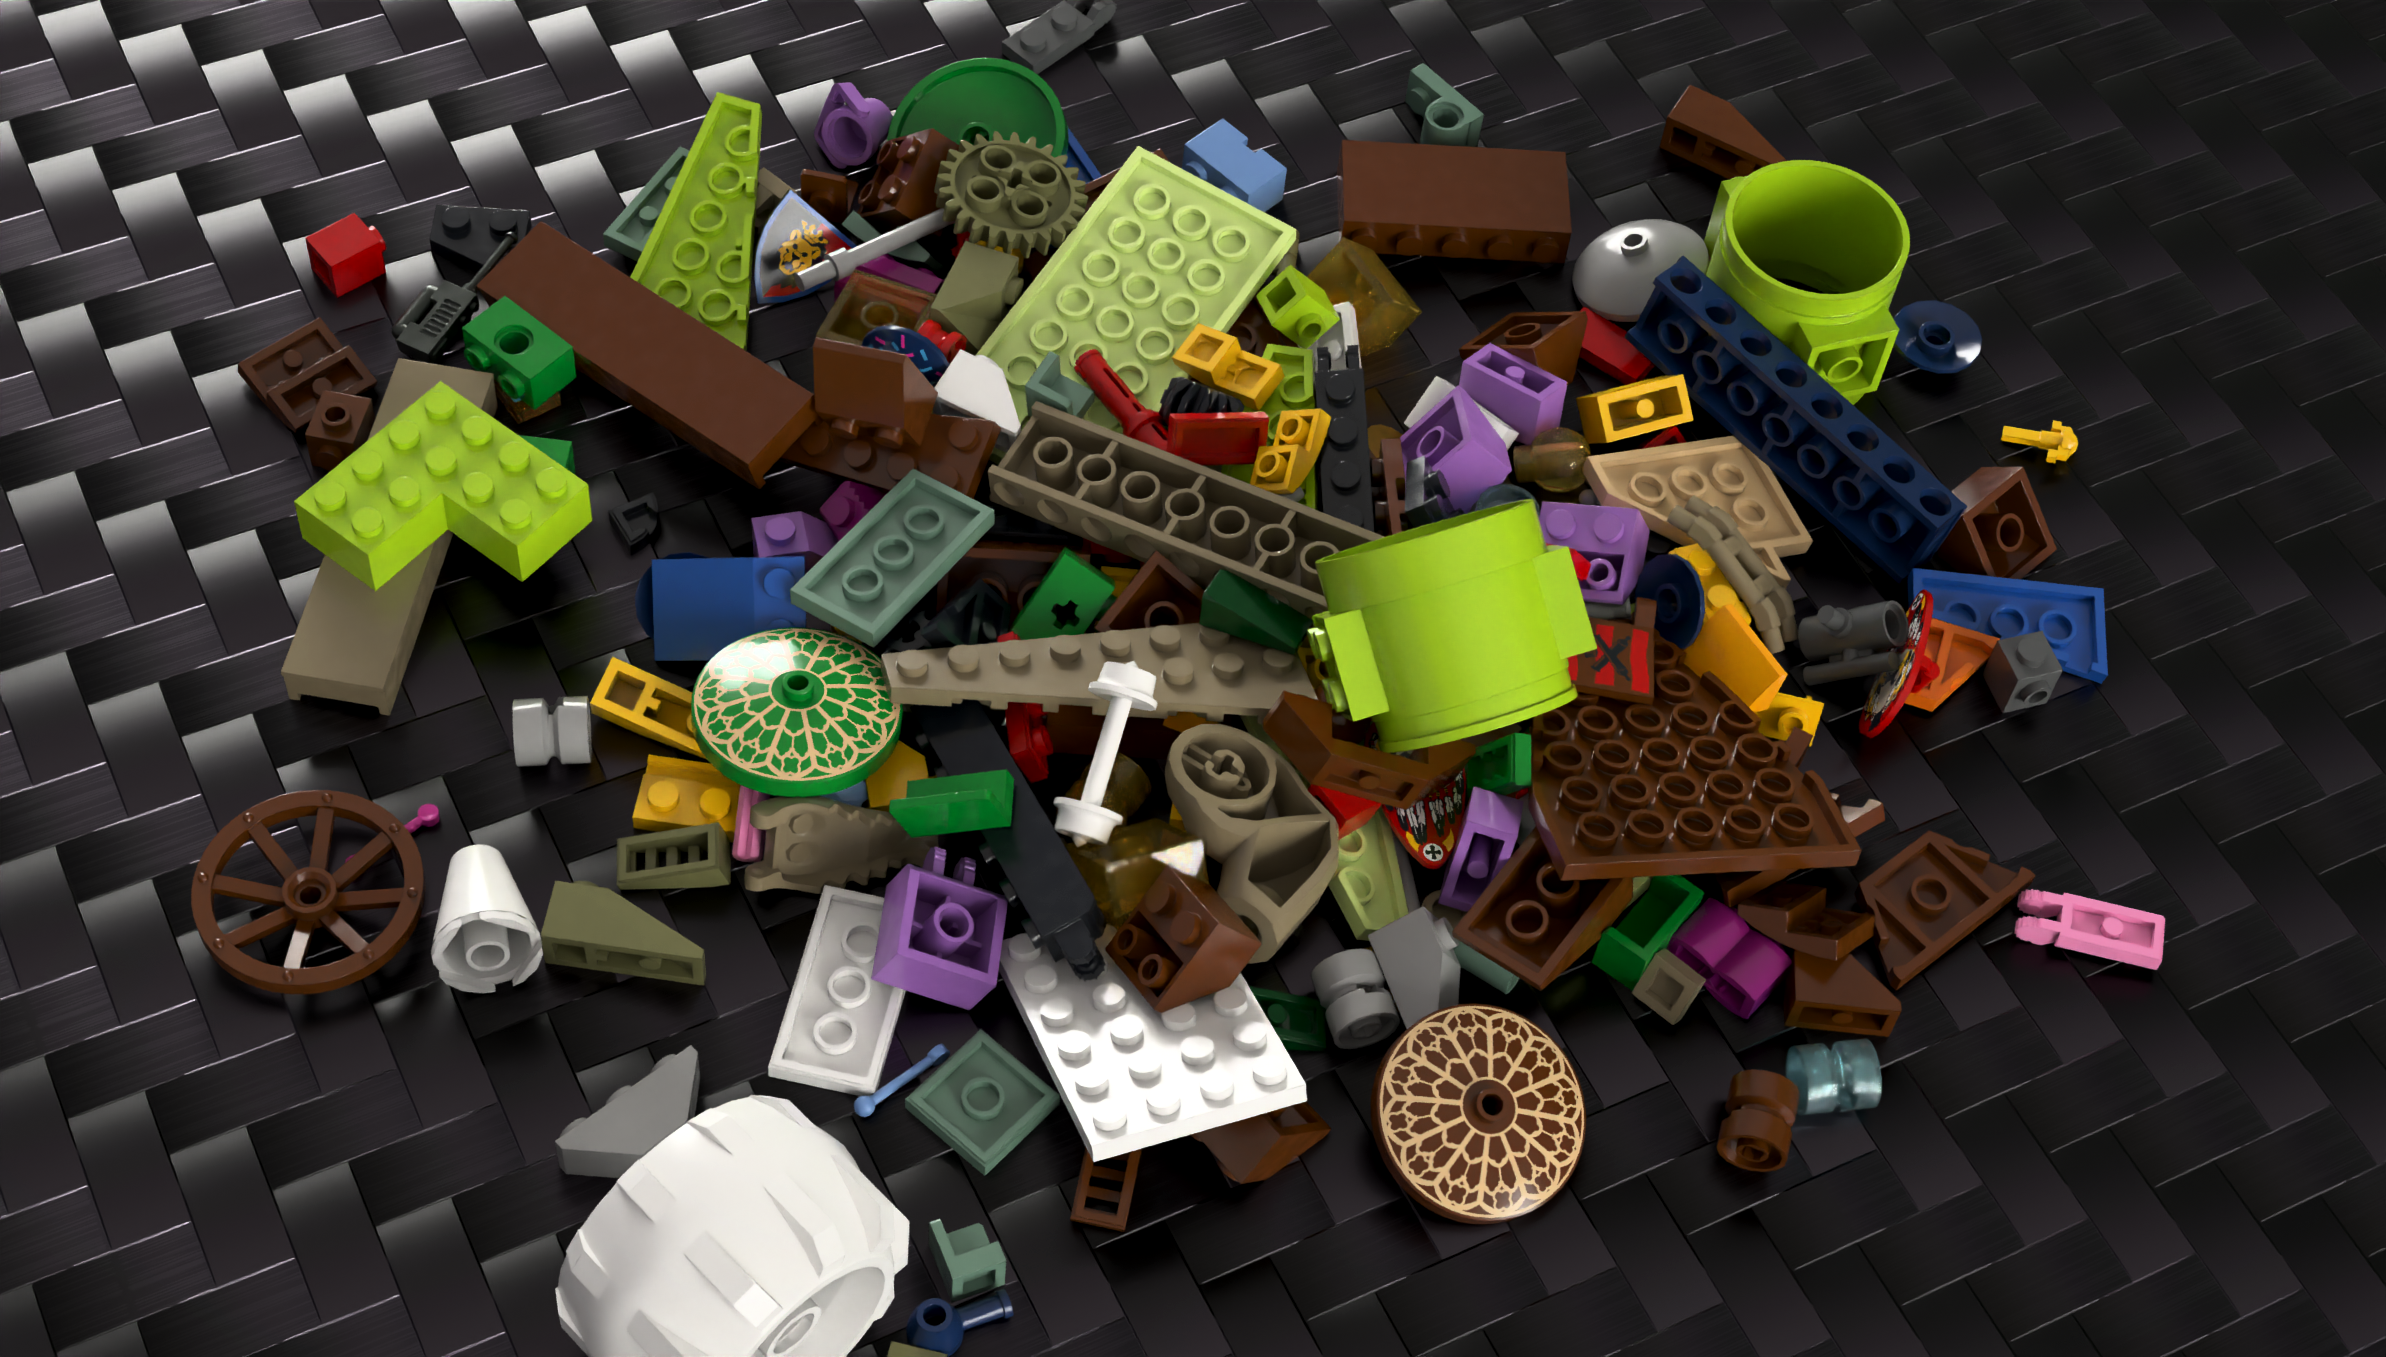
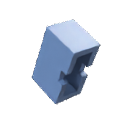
M1223 118L1184 144L1183 170L1263 212H1266L1283 200L1287 168L1263 149L1253 152L1246 146L1248 138Z

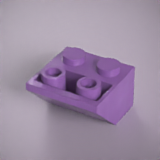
M1542 501L1539 521L1545 542L1573 548L1591 563L1587 579L1583 581L1578 580L1583 600L1586 602L1623 605L1636 586L1639 575L1643 570L1650 533L1639 510L1634 508Z

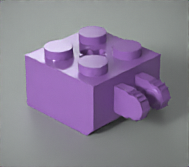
M934 846L927 853L922 868L907 864L886 885L871 979L970 1011L996 987L1008 900L1004 895L974 886L976 860L961 857L954 868L953 877L944 876L946 850Z

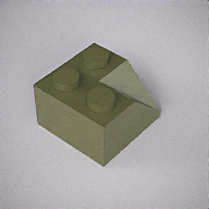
M968 241L964 242L931 306L930 319L940 323L942 329L948 333L954 331L965 335L967 339L966 352L975 356L1020 299L1024 280L1018 277L1019 257Z

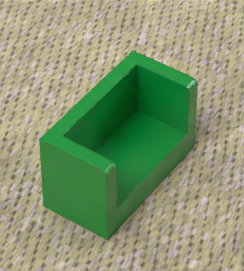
M1681 875L1653 876L1648 891L1616 928L1608 926L1602 932L1592 963L1633 991L1655 954L1663 948L1667 949L1672 935L1698 910L1704 891Z

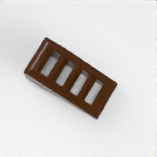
M1085 1147L1070 1221L1125 1232L1142 1148L1107 1158L1127 1163L1126 1172L1093 1165L1094 1162ZM1090 1177L1123 1183L1122 1191L1117 1192L1089 1186ZM1086 1197L1118 1203L1117 1214L1084 1207Z

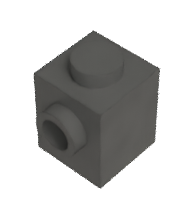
M2043 631L1997 640L1982 675L2001 712L2007 713L2046 704L2063 669Z

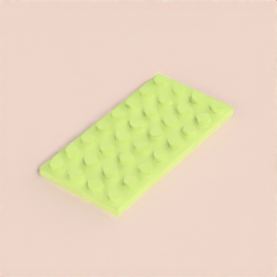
M1137 146L1078 222L1076 229H1073L976 355H984L992 359L1003 369L1021 425V431L1031 418L1027 413L1025 385L1050 351L1060 356L1062 375L1091 389L1075 372L1074 366H1077L1075 362L1082 354L1092 349L1098 350L1108 365L1133 392L1138 401L1146 409L1159 413L1162 405L1160 403L1164 390L1168 389L1171 379L1184 377L1191 380L1193 378L1174 364L1173 355L1198 323L1227 334L1295 242L1296 229ZM1094 394V402L1082 419L1123 434L1121 424ZM994 447L989 460L998 465L1006 452Z

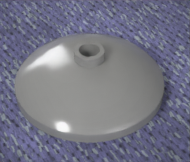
M1643 219L1618 225L1598 236L1585 248L1577 259L1572 275L1576 297L1583 307H1587L1607 320L1637 322L1656 287L1653 281L1658 275L1677 263L1681 256L1684 255L1705 275L1707 274L1710 259L1706 244L1695 231L1672 221Z

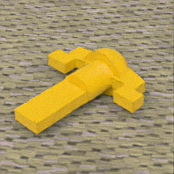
M2054 420L2051 432L2043 430L2039 432L2004 426L2001 441L2036 446L2038 449L2048 450L2046 462L2054 464L2056 460L2067 461L2078 447V439L2073 433L2072 428L2062 426V422Z

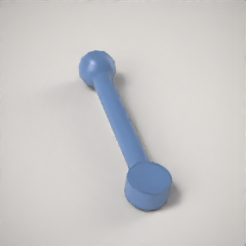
M938 1044L929 1051L924 1059L872 1095L858 1097L854 1102L856 1114L861 1117L870 1116L874 1112L876 1104L931 1066H938L949 1057L950 1051L944 1044Z

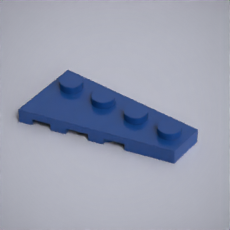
M1913 568L1908 575V609L1917 594L1925 589L1933 597L1932 618L1997 637L2000 640L2043 631L2064 672L2100 684L2108 676L2103 588Z

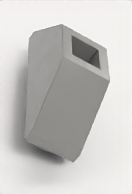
M692 1045L677 1055L670 1054L662 1058L652 1068L648 1076L632 1087L627 1085L618 1089L609 1097L604 1107L587 1119L582 1117L571 1122L562 1131L560 1138L555 1140L560 1168L566 1174L620 1178L638 1159L640 1160L661 1141L694 1118L700 1084L698 1052Z

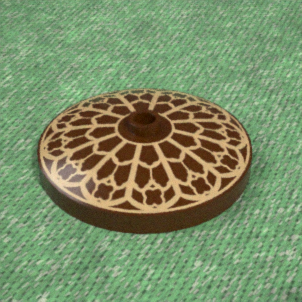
M1460 1004L1437 1010L1423 1017L1405 1030L1388 1049L1377 1070L1371 1094L1372 1130L1380 1155L1389 1172L1406 1193L1430 1211L1455 1221L1469 1224H1497L1516 1219L1537 1209L1553 1198L1565 1185L1582 1153L1586 1132V1108L1581 1085L1572 1064L1560 1046L1542 1028L1526 1017L1502 1007L1488 1004ZM1482 1102H1484L1488 1106L1489 1114H1487L1482 1107Z

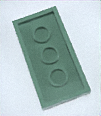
M912 469L790 589L791 604L874 648L995 524L994 510Z

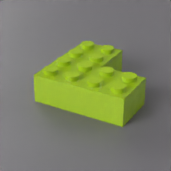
M441 381L294 501L302 538L374 591L383 586L447 530L453 532L523 582L592 522L589 486L585 481Z

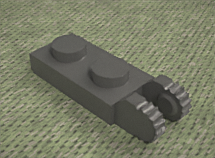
M1063 0L1002 41L1001 53L1011 61L1039 74L1093 37L1094 32L1103 27L1114 16L1117 4L1112 0H1101L1092 5L1095 2L1094 0ZM1092 6L1086 16L1082 14L1086 8L1088 9Z

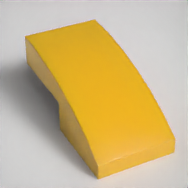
M1199 323L1172 357L1175 365L1199 382L1240 399L1244 406L1256 411H1260L1285 377L1281 364L1243 351L1237 337Z

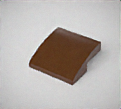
M320 317L238 363V373L276 417L294 433L309 425L323 390L360 396L377 386L378 382L350 345L343 347Z
M1778 881L1738 904V915L1766 936L1790 948L1820 958L1837 961L1874 936L1875 915L1826 908L1825 887Z

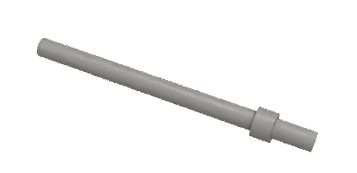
M944 208L938 209L854 248L846 250L842 247L826 254L824 261L794 274L795 283L801 291H805L831 278L839 281L854 274L856 267L955 223V221H943Z

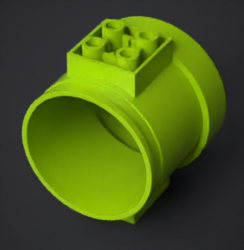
M1814 160L1778 162L1760 168L1748 176H1738L1730 180L1721 181L1704 239L1711 258L1706 276L1852 405L1858 402L1865 393L1877 391L1899 332V328L1889 312V307L1910 250L1909 228L1898 205L1881 187L1863 175L1839 165ZM1772 277L1797 281L1816 288L1825 294L1800 290L1779 282Z
M1533 499L1506 503L1437 521L1373 540L1315 561L1328 611L1312 615L1314 628L1307 629V635L1315 659H1320L1322 662L1325 661L1329 678L1321 680L1326 701L1332 704V709H1335L1336 713L1340 712L1341 716L1353 722L1370 717L1371 721L1375 722L1379 736L1377 742L1380 751L1386 753L1403 752L1478 735L1546 713L1571 702L1578 696L1576 686L1571 682L1567 668L1569 666L1568 657L1595 650L1597 645L1569 547L1546 546Z

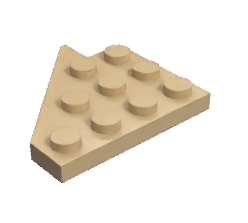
M1735 436L1588 456L1581 469L1601 506L1638 509L1650 530L1683 546L1697 544V542L1686 536L1685 532L1667 522L1675 506L1679 505L1684 508L1693 495L1712 507L1717 506L1734 519L1739 526L1737 529L1778 584L1784 586L1785 589L1791 578L1779 558L1804 554L1813 542L1770 467L1753 454Z

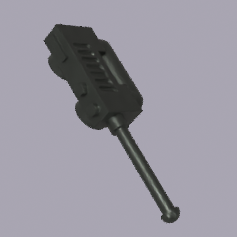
M514 232L505 234V239L474 278L463 287L444 280L439 287L428 285L423 288L392 327L391 332L396 339L399 352L421 362L432 364L443 357L445 348L462 327L471 321L473 313L479 310L480 305L476 294L478 292L476 285L496 266L512 244L517 243L518 237Z

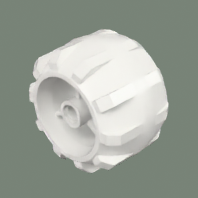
M750 1095L747 1098L733 1100L704 1111L661 1141L640 1160L638 1159L616 1181L617 1183L599 1202L583 1226L576 1232L566 1250L567 1254L560 1270L558 1287L555 1290L561 1327L588 1357H847L848 1353L860 1341L873 1321L882 1318L895 1297L894 1275L908 1264L910 1221L861 1173L856 1161L846 1147L830 1134L814 1125L790 1100L765 1095Z

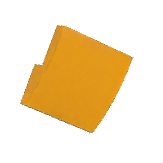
M1732 604L1722 606L1702 626L1694 643L1683 650L1687 653L1684 664L1700 678L1703 673L1710 671L1753 712L1769 708L1788 675Z

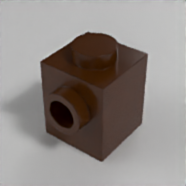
M323 390L305 433L312 466H318L331 471L367 442L375 421L371 398Z

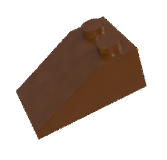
M1535 826L1454 928L1452 936L1542 991L1601 938L1602 932L1614 923L1633 898V877L1561 881L1541 835Z

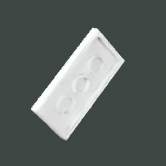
M824 885L769 1062V1077L856 1096H870L878 1090L906 990L871 979L884 904L883 897Z

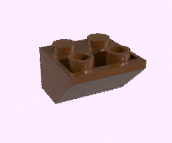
M933 128L887 141L877 155L876 163L879 166L873 179L860 192L858 197L860 208L857 213L874 228L889 232L896 229L897 226L901 227L941 209L936 207L938 194L934 193L941 161H946L949 149L958 151L959 145ZM944 228L916 241L920 242L939 238Z
M1167 864L1106 946L1105 951L1150 1006L1162 1013L1230 987L1262 943L1211 885Z

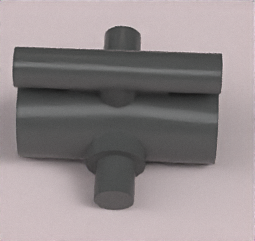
M1894 600L1854 607L1849 610L1825 605L1820 608L1817 615L1803 618L1798 629V641L1804 656L1814 663L1829 660L1828 663L1804 668L1803 677L1806 684L1812 686L1897 670L1899 667L1898 656L1894 651L1887 652V650L1903 646L1907 641L1909 633L1908 620L1902 606Z

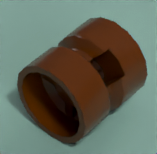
M1751 1069L1740 1071L1733 1075L1725 1104L1729 1117L1722 1120L1717 1142L1719 1155L1727 1162L1750 1171L1769 1172L1784 1167L1788 1159L1792 1139L1790 1127L1795 1122L1800 1099L1798 1087L1790 1079L1767 1070Z

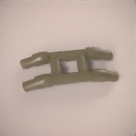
M1695 495L1689 499L1684 508L1676 505L1670 513L1667 522L1685 532L1686 536L1696 541L1703 551L1706 550L1749 608L1748 611L1755 620L1757 631H1760L1762 642L1770 653L1774 654L1785 650L1784 643L1798 639V628L1794 617L1796 611L1793 600L1784 586L1778 584L1737 529L1739 526L1734 519L1717 506L1712 507Z

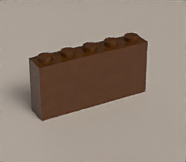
M1342 140L1337 168L1339 251L1565 263L1572 234L1566 152Z

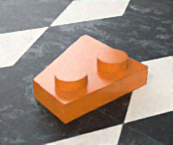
M1932 618L1924 655L1937 663L1940 668V674L1920 692H1910L1904 703L1931 712L1935 710L1989 660L1997 640H2000V638Z

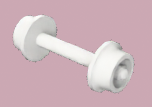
M1134 661L1126 664L1105 662L1098 680L1090 682L1088 687L1091 693L1110 701L1081 800L1055 797L1053 803L1058 808L1055 831L1072 837L1077 847L1087 842L1107 845L1113 828L1116 825H1121L1123 821L1121 815L1101 807L1130 708L1153 711L1156 710L1158 704L1153 699L1156 676L1139 669Z

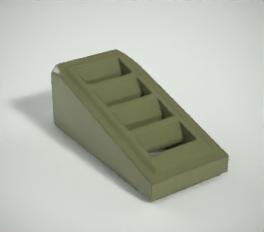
M719 822L617 839V886L620 890L705 888L731 884L730 841ZM708 851V860H703V852ZM681 852H688V863L681 864ZM637 853H645V870L637 871ZM659 853H666L665 867H659Z

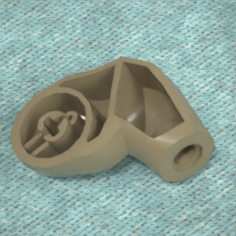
M1200 724L1183 731L1171 745L1165 766L1168 795L1182 817L1185 830L1197 848L1222 864L1220 882L1216 892L1262 943L1248 963L1267 962L1314 909L1334 876L1339 860V824L1335 817L1308 792L1293 766L1267 744L1246 731L1224 724Z

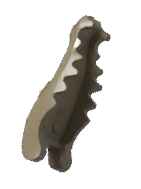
M780 796L753 805L750 810V824L757 829L766 830L764 860L746 867L744 886L750 891L782 888L821 894L824 885L845 889L849 881L867 885L870 878H885L888 868L891 867L901 868L907 864H915L922 868L930 848H934V846L939 847L938 835L911 838L890 812L859 807L827 797Z

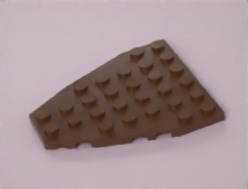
M1608 619L1609 621L1629 624V619ZM1655 628L1654 700L1652 705L1577 692L1578 696L1571 702L1529 718V734H1531V787H1528V809L1561 881L1856 866L1862 850L1823 779L1814 770L1806 771L1805 774L1798 770L1789 761L1792 749L1783 740L1772 742L1758 730L1762 720L1733 691L1710 671L1703 673L1700 678L1684 664L1687 653L1676 644L1662 638L1659 631Z

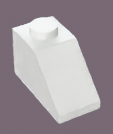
M960 349L934 387L938 395L933 407V414L996 422L1001 431L994 447L1007 453L1020 434L1021 425L1003 369L992 359L984 355L974 356Z

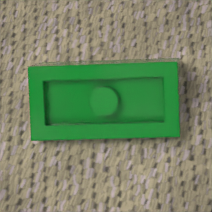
M1007 769L907 781L906 798L891 800L889 812L911 838L1010 827L1014 778Z

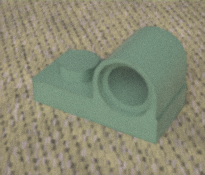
M1424 63L1410 70L1405 102L1415 113L1424 118L1419 144L1476 147L1479 141L1484 114Z

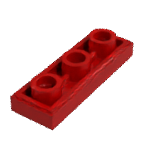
M1012 631L998 636L997 642L1021 639L1018 634ZM1008 702V710H1005L1011 757L1030 783L1048 778L1047 756L1053 754V745L1042 721V716L1048 714V712H1042L1043 704Z

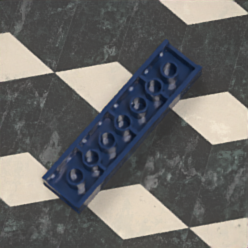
M1684 255L1678 259L1677 263L1658 275L1653 281L1656 287L1636 325L1627 331L1624 338L1665 375L1683 374L1688 395L1769 466L1772 471L1898 584L1908 577L1913 568H1919L1922 565L1926 566L1968 506Z

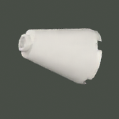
M478 844L464 847L451 858L431 948L433 965L439 970L440 978L447 985L464 992L483 994L496 992L495 984L512 980L513 986L520 984L537 970L543 956L540 932L502 854L497 849L488 845Z

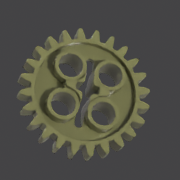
M994 131L992 141L988 142L982 135L976 134L974 146L965 140H961L958 151L948 150L946 161H941L934 193L938 194L936 207L944 208L942 220L947 222L955 221L954 234L968 231L970 233L968 242L975 244L982 240L986 242L987 248L994 249L996 246L1003 248V253L1010 255L1013 249H1019L1024 258H1029L1031 248L1035 247L1043 256L1047 255L1050 244L1059 248L1072 230L1076 229L1078 222L1085 214L1088 196L1084 194L1086 182L1077 180L1078 167L1066 168L1067 155L1055 158L1051 156L1053 145L1049 144L1039 149L1036 147V137L1032 136L1025 144L1020 142L1016 132L1012 133L1010 141L1003 140L998 131Z

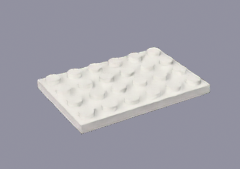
M1138 904L1119 907L1113 911L1102 913L1107 921L1103 936L1094 941L1106 965L1104 966L1105 971H1102L1097 980H1086V982L1083 979L1079 980L1065 957L1055 962L1046 945L1035 949L1027 933L1018 934L1002 941L998 970L1093 1162L1307 1101L1305 1081L1241 972L1230 987L1160 1013L1150 1006L1105 951L1106 946Z

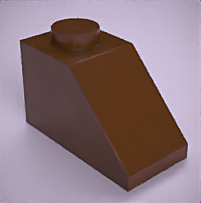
M1792 949L1789 958L1793 963L1783 981L1784 1026L1889 1037L1902 1012L1901 1001L1850 953L1835 961Z

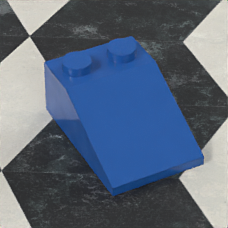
M805 556L652 559L655 661H710L711 658L729 644L751 634L777 628H807L806 611L791 604L790 589L805 575Z

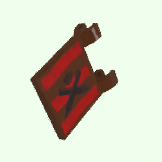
M1637 597L1635 612H1632L1629 624L1589 617L1597 649L1568 657L1569 666L1567 668L1571 682L1575 684L1577 692L1652 705L1654 700V624L1656 600Z

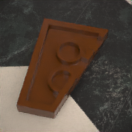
M1400 438L1381 439L1379 458H1370L1371 487H1380V500L1373 501L1374 530H1383V536L1386 537L1409 530V519L1405 514V472Z

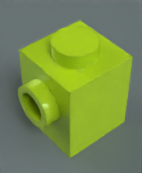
M1289 265L1256 295L1271 325L1305 349L1310 347L1340 320L1325 291L1292 265Z

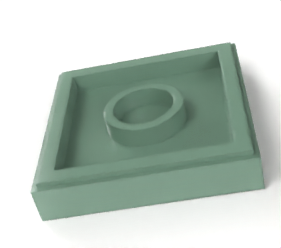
M982 1029L905 1099V1108L984 1176L1060 1105V1095Z

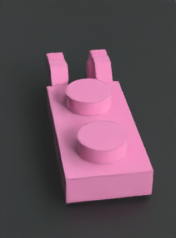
M2026 889V891H2021V894L2018 896L2017 907H2019V910H2022L2023 913H2028V915L2033 914L2035 916H2023V918H2018V921L2016 920L2014 934L2020 940H2025V942L2031 941V943L2037 945L2054 943V946L2154 970H2157L2162 962L2165 918L2162 915L2065 892L2063 895L2046 891L2040 892L2039 890ZM2057 916V920H2056V921L2049 920V919H2044V918H2049V917Z

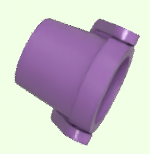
M835 83L820 113L814 137L834 166L841 169L846 168L847 165L857 166L873 157L878 147L887 139L893 115L882 101L875 98L864 99L852 83Z

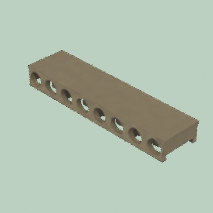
M398 358L368 440L440 381L494 418L498 407L494 374ZM447 530L377 591L371 589L328 556L324 555L281 670L289 699L300 700L301 694L371 705L378 707L380 714L390 716L453 532Z
M1035 401L1031 407V418L998 466L992 464L987 471L991 491L989 498L992 502L1144 563L1157 550L1191 580L1204 587L1209 586L1220 569L1229 571L1312 619V615L1328 611L1315 561L1384 537L1038 401Z

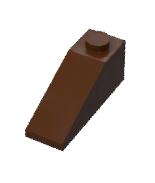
M1692 85L1688 86L1667 116L1659 148L1728 179L1738 176L1745 177L1770 164L1787 161L1730 102Z

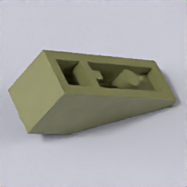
M555 881L541 932L545 963L705 985L706 965L704 949L609 888L599 887L588 881H575L573 883Z

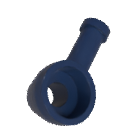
M1002 1289L996 1291L994 1296L957 1309L939 1298L925 1300L912 1311L906 1326L908 1344L945 1353L949 1357L960 1347L964 1330L1000 1317L1006 1319L1014 1315L1006 1290ZM931 1315H939L944 1318V1322L937 1326H931L925 1322V1319Z

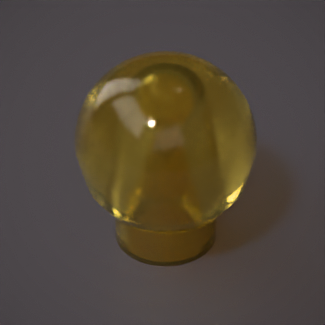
M1555 427L1541 432L1533 439L1531 444L1514 446V467L1517 483L1535 482L1540 488L1556 493H1567L1575 490L1586 480L1583 473L1584 463L1588 456H1592L1588 442L1582 435L1572 429Z

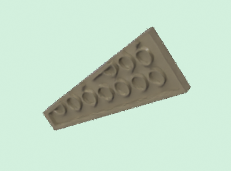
M1199 623L1172 626L1160 625L1152 628L1121 631L1109 630L1100 633L1059 635L1049 638L1008 640L998 643L957 645L947 648L906 650L903 652L881 654V672L890 703L952 707V703L961 704L963 699H969L989 705L990 709L1008 710V702L1043 704L1042 712L1058 713L1059 705L1091 706L1092 715H1106L1110 701L1091 693L1088 690L1089 684L1098 680L1105 662L1126 664L1134 661L1139 669L1156 676L1153 699L1158 704L1156 710L1153 711L1130 708L1128 717L1167 719L1168 716H1177L1179 711L1192 712L1197 716L1206 718V721L1223 722L1224 714L1257 716V724H1263V719L1283 691L1305 695L1318 700L1297 652L1295 655L1203 626Z

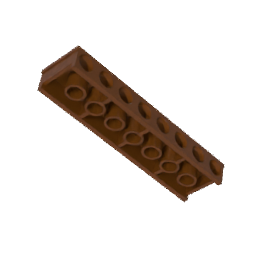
M540 221L476 285L489 307L503 296L508 297L573 346L575 368L759 490L766 483L763 475L811 424L819 427L824 421L815 412V396L813 393L543 221Z

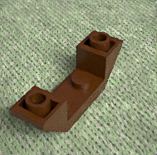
M1287 691L1282 692L1263 719V730L1310 784L1408 810L1453 782L1476 753V744L1455 740L1415 749L1408 758H1405L1401 755L1389 754L1364 747L1351 741L1332 738V704Z

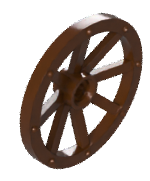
M331 790L298 791L270 798L254 805L239 814L218 832L203 852L197 865L191 889V905L193 917L204 946L213 959L231 975L249 985L271 992L284 994L321 993L350 985L367 977L389 962L409 940L421 917L426 892L425 874L418 847L410 832L392 813L382 806L363 797ZM317 816L309 867L298 870L266 828L294 818ZM335 817L358 822L378 833L374 839L332 875L327 872ZM251 838L283 879L284 884L282 887L223 876L221 873L233 854ZM391 848L395 850L404 869V888L342 892ZM215 894L282 908L229 933L223 934L215 920L214 896ZM318 901L317 903L308 905V903ZM398 907L388 926L370 944L337 914L338 911ZM293 923L296 924L283 967L263 963L239 950ZM324 927L352 954L330 964L303 968L315 928Z

